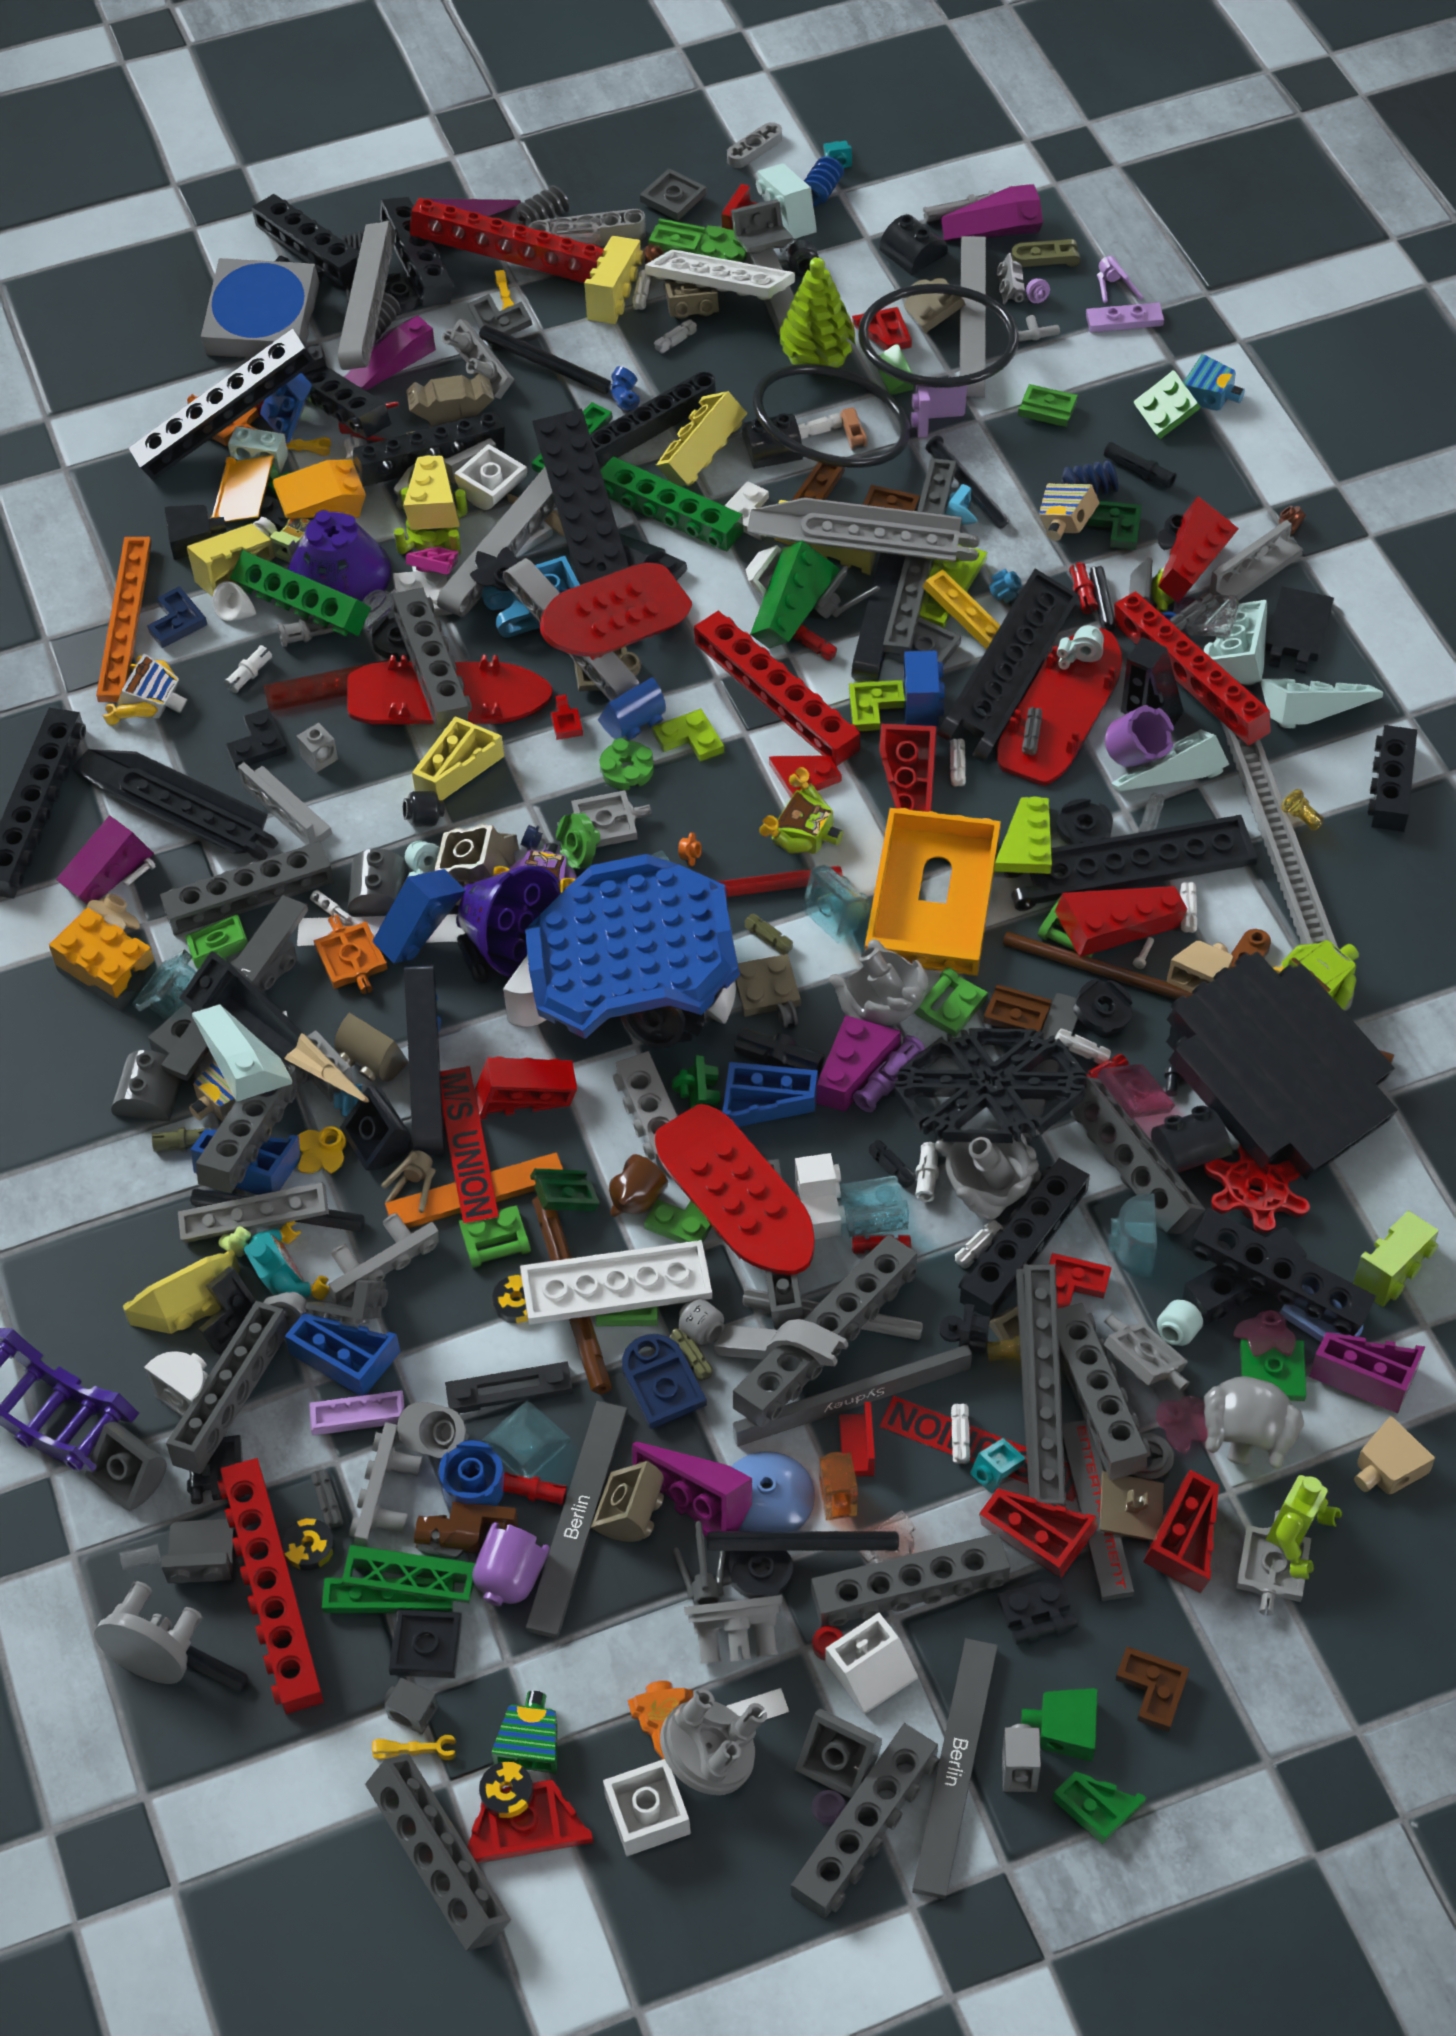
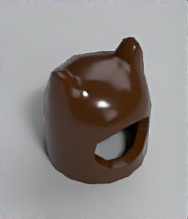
M637 1154L631 1155L626 1160L623 1173L612 1178L609 1183V1192L613 1203L610 1211L612 1217H617L622 1213H644L651 1208L667 1189L669 1184L667 1177L655 1163Z

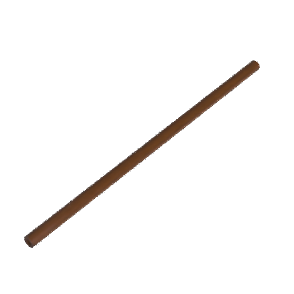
M1007 931L1003 940V945L1174 1000L1183 995L1186 998L1193 995L1165 981L1087 956L1079 957L1077 953ZM1379 1050L1392 1064L1394 1054Z

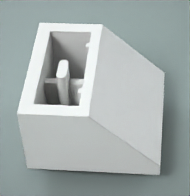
M877 1613L826 1647V1665L864 1715L918 1679V1675L899 1637L880 1613Z

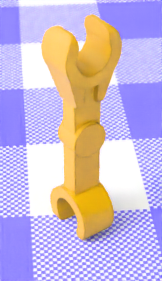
M498 270L495 271V281L500 290L503 310L514 305L510 298L505 271Z
M320 437L310 441L296 439L286 443L287 449H295L296 451L310 450L321 456H328L330 454L331 440L328 437Z
M443 1735L437 1740V1743L411 1741L402 1744L387 1739H375L372 1741V1755L376 1760H384L399 1756V1754L416 1756L420 1753H437L443 1760H452L455 1758L456 1752L453 1750L444 1751L441 1748L445 1744H455L456 1739L452 1735Z

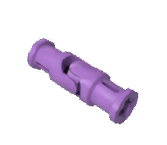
M907 1035L899 1049L892 1051L887 1056V1062L885 1061L880 1064L868 1077V1083L861 1090H857L853 1094L855 1103L862 1110L870 1113L876 1109V1103L881 1097L887 1096L894 1089L895 1081H898L897 1073L899 1069L926 1049L923 1043L915 1036Z

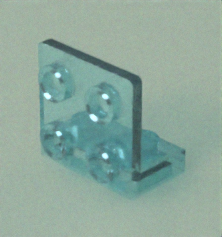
M896 1176L839 1184L841 1191L840 1200L841 1205L845 1209L849 1238L908 1229L907 1200H902Z

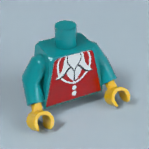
M295 1221L286 1222L280 1229L274 1228L259 1232L250 1239L249 1244L244 1247V1251L260 1280L274 1296L286 1292H296L303 1297H309L311 1294L318 1300H323L327 1297L329 1286H326V1283L329 1279L325 1276H318L313 1285L305 1282L286 1247L281 1242L290 1244L301 1233V1231L291 1229L296 1223Z

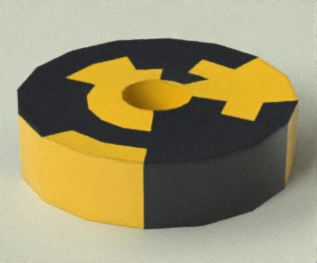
M521 1275L508 1276L499 1281L492 1294L496 1314L499 1318L510 1323L517 1324L528 1321ZM515 1297L521 1298L519 1301H513L512 1299Z
M307 1518L291 1525L284 1534L282 1542L287 1561L293 1567L310 1571L326 1564L333 1555L335 1546L330 1528L322 1521ZM306 1542H314L311 1547L303 1546Z
M501 1762L491 1766L484 1772L480 1780L479 1794L482 1804L490 1814L499 1818H512L520 1815L529 1807L533 1799L534 1787L530 1774L523 1766L514 1762ZM505 1786L512 1788L511 1792L507 1794L501 1793V1789Z

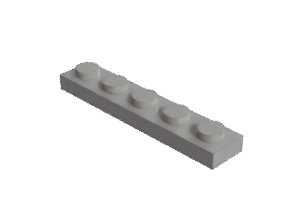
M320 1182L178 1211L180 1239L182 1242L188 1243L222 1236L223 1234H231L239 1226L246 1230H252L329 1214L326 1185Z

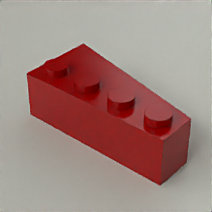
M1169 886L1062 893L1055 913L1078 956L1082 957L1179 928L1188 909L1176 887Z

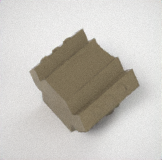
M480 373L471 380L463 375L431 379L425 386L414 382L406 390L410 412L428 420L429 428L476 416L494 400L490 379Z
M480 824L470 829L455 828L443 833L434 871L445 869L463 888L467 884H474L475 882L492 877L494 867L503 866L509 868L516 863L514 851L519 850L517 835L498 833L493 825L487 826L485 824Z

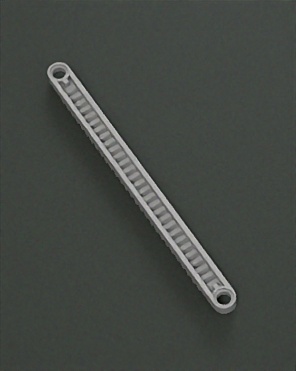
M1221 721L1227 737V745L1230 746V753L1233 754V762H1236V770L1239 771V778L1242 779V786L1245 788L1246 796H1248L1249 805L1252 806V813L1255 814V822H1258V830H1261V838L1264 839L1267 854L1271 857V865H1274L1277 882H1280V890L1283 891L1284 900L1287 901V909H1290V917L1293 918V925L1297 928V936H1300V944H1318L1328 940L1338 948L1260 739L1248 746ZM1353 992V996H1352L1351 1000L1349 1001L1348 1005L1346 1006L1345 1010H1348V1009L1351 1007V1004H1352V1001H1353V997H1354V992Z

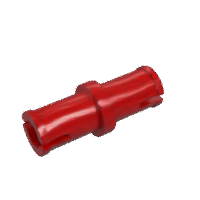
M1078 562L1075 563L1078 571H1075L1074 565H1071L1069 568L1074 582L1073 591L1080 595L1079 601L1082 612L1084 614H1091L1090 605H1092L1094 612L1098 610V603L1093 593L1095 587L1093 582L1089 580L1085 564Z
M505 1472L503 1492L526 1496L529 1501L533 1502L539 1499L563 1506L567 1494V1485L563 1486L541 1481L538 1476L528 1478Z

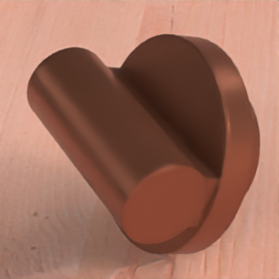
M649 244L644 250L645 265L663 255L664 251L657 245Z
M1289 506L1280 513L1281 518L1278 523L1281 524L1288 520L1292 524L1290 535H1293L1305 519L1306 514L1300 506Z

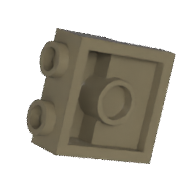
M664 280L670 317L681 319L692 314L709 316L713 312H719L716 288H701L693 283L680 284L676 283L675 280Z

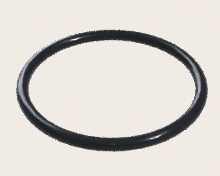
M920 284L890 292L875 301L866 310L861 318L858 329L860 346L866 357L878 369L903 382L934 388L961 387L978 383L994 376L1010 363L1019 345V332L1016 322L1000 303L981 292L950 284ZM921 294H948L976 301L995 312L1007 327L1009 344L999 360L981 371L958 377H927L903 371L882 359L870 344L868 330L874 316L881 309L897 300Z
M817 364L786 366L767 374L760 380L754 390V412L767 433L789 450L816 462L846 468L878 466L899 456L906 448L910 439V423L905 411L897 400L874 382L844 369ZM816 374L851 382L877 396L893 411L900 425L899 440L888 451L869 457H840L813 450L794 441L773 424L764 410V393L775 381L793 375Z

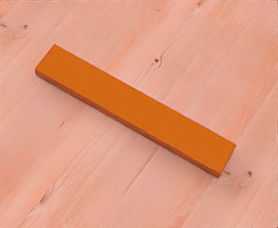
M557 1152L491 1171L496 1202L536 1191L534 1188L535 1180L530 1178L535 1168L563 1170ZM456 1182L429 1190L423 1213L419 1212L422 1192L385 1203L388 1216L397 1213L407 1228L461 1213Z

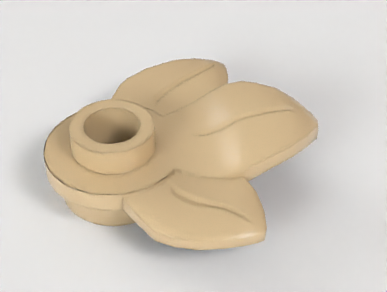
M107 894L106 898H102L101 901L91 900L87 905L88 908L101 915L110 925L115 924L123 930L125 926L136 930L140 927L137 918L126 911V901L117 895Z

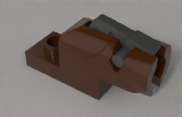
M452 1502L450 1518H447L446 1515L418 1517L414 1543H416V1548L420 1551L452 1559H458L463 1553H478L482 1548L485 1530L489 1531L491 1524L494 1522L500 1525L499 1529L506 1530L508 1525L518 1527L516 1508Z

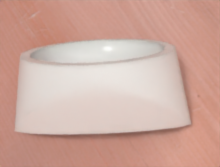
M222 582L214 590L212 597L213 607L219 618L231 621L243 620L256 615V610L244 590L234 582Z
M735 982L727 989L722 987L714 995L715 1002L706 1011V1015L711 1019L723 1024L727 1022L735 998Z

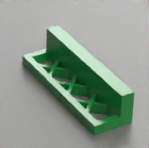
M350 1545L342 1584L470 1604L473 1585H475L472 1577L475 1563ZM353 1568L374 1570L364 1578L352 1577ZM387 1572L405 1576L395 1583L386 1582L381 1574ZM378 1576V1578L380 1579V1581H376V1580H373V1579ZM413 1578H436L437 1581L424 1588L418 1587ZM454 1578L455 1583L465 1584L464 1593L451 1592L444 1583ZM409 1581L412 1584V1586L404 1584H406ZM441 1586L443 1590H437V1588Z

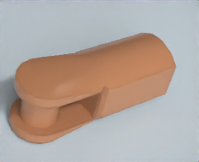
M854 407L843 409L840 415L850 449H854L858 445L867 447V437Z

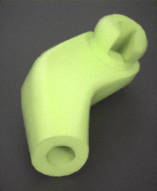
M239 1226L234 1234H223L219 1239V1246L226 1251L233 1250L237 1257H242L245 1255L244 1247L248 1245L246 1242L251 1238V1233Z

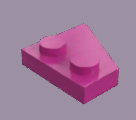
M437 546L408 553L406 555V564L415 566L417 571H434L447 575L457 564L459 552Z

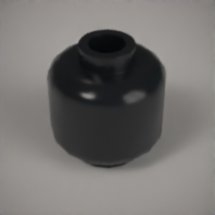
M806 240L794 242L789 246L786 253L790 270L799 277H804L806 271H810V261L813 258H819L815 246Z
M413 791L409 793L407 798L403 799V818L408 820L412 827L435 826L438 823L439 817L444 816V802L439 800L434 791Z

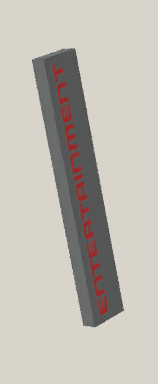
M1085 1420L1062 1424L1063 1447L1079 1512L1085 1515L1086 1513L1092 1514L1097 1517L1098 1528L1087 1544L1101 1601L1133 1597L1134 1589L1120 1534L1099 1531L1101 1474L1104 1471L1100 1455Z

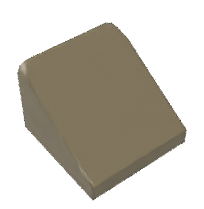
M1018 1307L1006 1310L991 1319L989 1323L991 1330L1007 1349L1020 1342Z

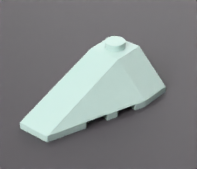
M1200 729L1174 743L1171 749L1172 752L1151 761V765L1148 767L1145 765L1136 767L1111 784L1118 791H1126L1207 776L1212 778L1223 772L1222 768L1228 766L1229 763L1216 735Z

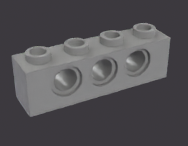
M647 1051L615 1062L617 1074L613 1075V1081L617 1091H623L625 1095L623 1104L627 1114L632 1113L634 1116L633 1127L637 1137H643L644 1139L643 1150L646 1158L653 1160L660 1169H663L664 1167L659 1160L656 1150L655 1132L659 1127L676 1118L677 1114L650 1053Z

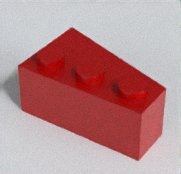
M487 1057L474 1089L480 1119H487V1113L505 1111L506 1116L515 1114L514 1109L533 1107V1111L570 1106L577 1091L573 1060Z
M1190 1469L1181 1482L1143 1560V1563L1199 1593L1203 1591L1211 1579L1210 1563L1214 1546L1213 1530L1216 1523L1219 1484Z
M997 1488L979 1513L983 1527L994 1534L999 1533L1001 1539L1054 1575L1059 1576L1060 1579L1098 1528L1095 1515L1081 1514L1067 1510V1507L1049 1505L1039 1502L1035 1498Z

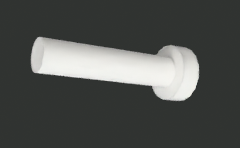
M146 858L144 860L145 864L123 881L126 887L129 886L148 869L153 870L156 867L153 860Z
M1148 937L1139 957L1134 959L1133 965L1136 968L1143 969L1145 967V959L1154 943L1153 938Z

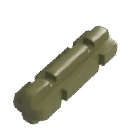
M753 913L746 918L745 928L752 933L756 931V936L770 946H776L777 951L782 954H788L792 950L793 941L785 935L781 936L782 933L766 921L761 922L762 918Z
M675 1328L670 1338L681 1348L690 1368H694L693 1373L699 1381L709 1379L713 1373V1368L708 1361L704 1362L706 1358L692 1339H689L680 1328Z

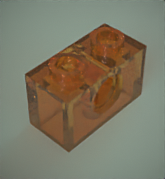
M833 1452L819 1458V1489L825 1520L857 1516L858 1487L851 1453Z

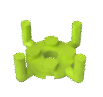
M408 487L401 489V497L403 504L406 498ZM463 489L455 491L458 519L465 516L468 512L466 494ZM406 520L408 540L405 539L403 528H396L394 530L397 552L403 555L413 548L421 551L438 546L458 551L460 555L462 550L458 527L437 528L438 530L435 532L427 531L428 529L410 530L408 520Z

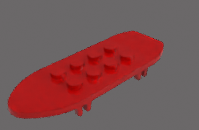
M640 563L559 593L546 606L541 618L540 631L544 640L552 647L569 654L590 657L593 661L597 657L601 658L604 654L645 638H651L655 634L659 635L661 632L677 626L689 614L692 601L664 565Z
M1099 628L1104 636L1103 654L1099 660L1084 662L1076 658L1074 662L1070 663L1068 669H1061L1059 667L1060 658L1057 656L1059 645L1057 647L1053 646L1052 652L1049 653L1002 732L997 750L998 766L1002 771L1046 786L1059 779L1068 770L1120 678L1122 665L1121 651L1116 637L1110 631ZM1074 635L1069 637L1071 641L1073 640ZM1031 707L1040 708L1043 711L1037 753L1033 756L1030 754L1025 755L1022 752L1028 709Z
M392 655L389 662L372 663L349 674L347 678L348 716L353 720L367 724H434L412 662H408L405 655L401 656V662H396V656ZM486 655L482 656L480 662H456L457 670L455 672L457 676L462 677L464 684L463 694L464 696L468 695L471 701L472 711L468 712V722L497 724L516 721L534 714L545 707L551 700L552 687L546 679L521 666L499 662L497 655H493L492 662H487Z
M699 1104L656 1130L655 1145L663 1167L739 1259L742 1258L747 1263L762 1270L784 1275L799 1274L810 1266L814 1256L815 1236L812 1221L806 1207L726 1114L709 1105Z

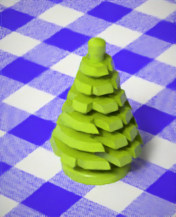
M816 257L810 261V271H806L790 305L791 309L787 312L786 316L788 317L784 319L783 326L781 325L780 344L783 346L782 351L789 356V360L793 365L817 364L839 368L844 364L847 355L852 351L851 343L846 339L848 338L856 345L855 329L822 258Z

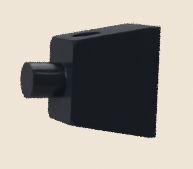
M205 505L164 507L169 542L174 560L189 556L186 546L212 538V534L227 532L224 516L209 519Z

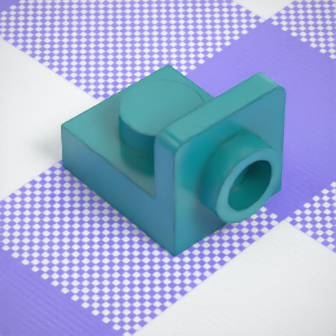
M847 141L824 144L825 157L836 159L843 168L852 167V147L847 144Z
M1002 1438L979 1452L970 1474L990 1493H994L999 1487L1001 1480L1021 1468L1026 1458L1008 1441Z

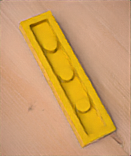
M943 569L927 579L923 588L987 649L1001 625Z

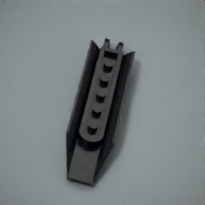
M88 749L72 767L74 771L103 791L233 854L248 852L253 858L264 860L268 854L263 847L255 844L256 840L271 849L278 845V841L273 835L263 831L268 817L266 813L136 751Z

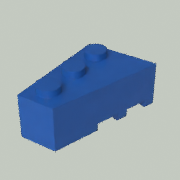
M445 869L407 877L372 942L394 964L414 959L466 890Z
M729 1062L723 1113L737 1127L815 1112L818 1070Z
M205 1129L191 1148L193 1172L196 1174V1162L217 1130ZM270 1135L269 1140L266 1143L263 1142L260 1147L256 1161L250 1163L246 1169L243 1181L238 1183L236 1188L256 1195L280 1191L300 1161L299 1136L289 1135V1139L271 1138Z
M305 1313L301 1315L285 1335L290 1355L359 1396L367 1395L401 1352L397 1334L378 1333L369 1331L368 1327H351L342 1325L341 1321Z

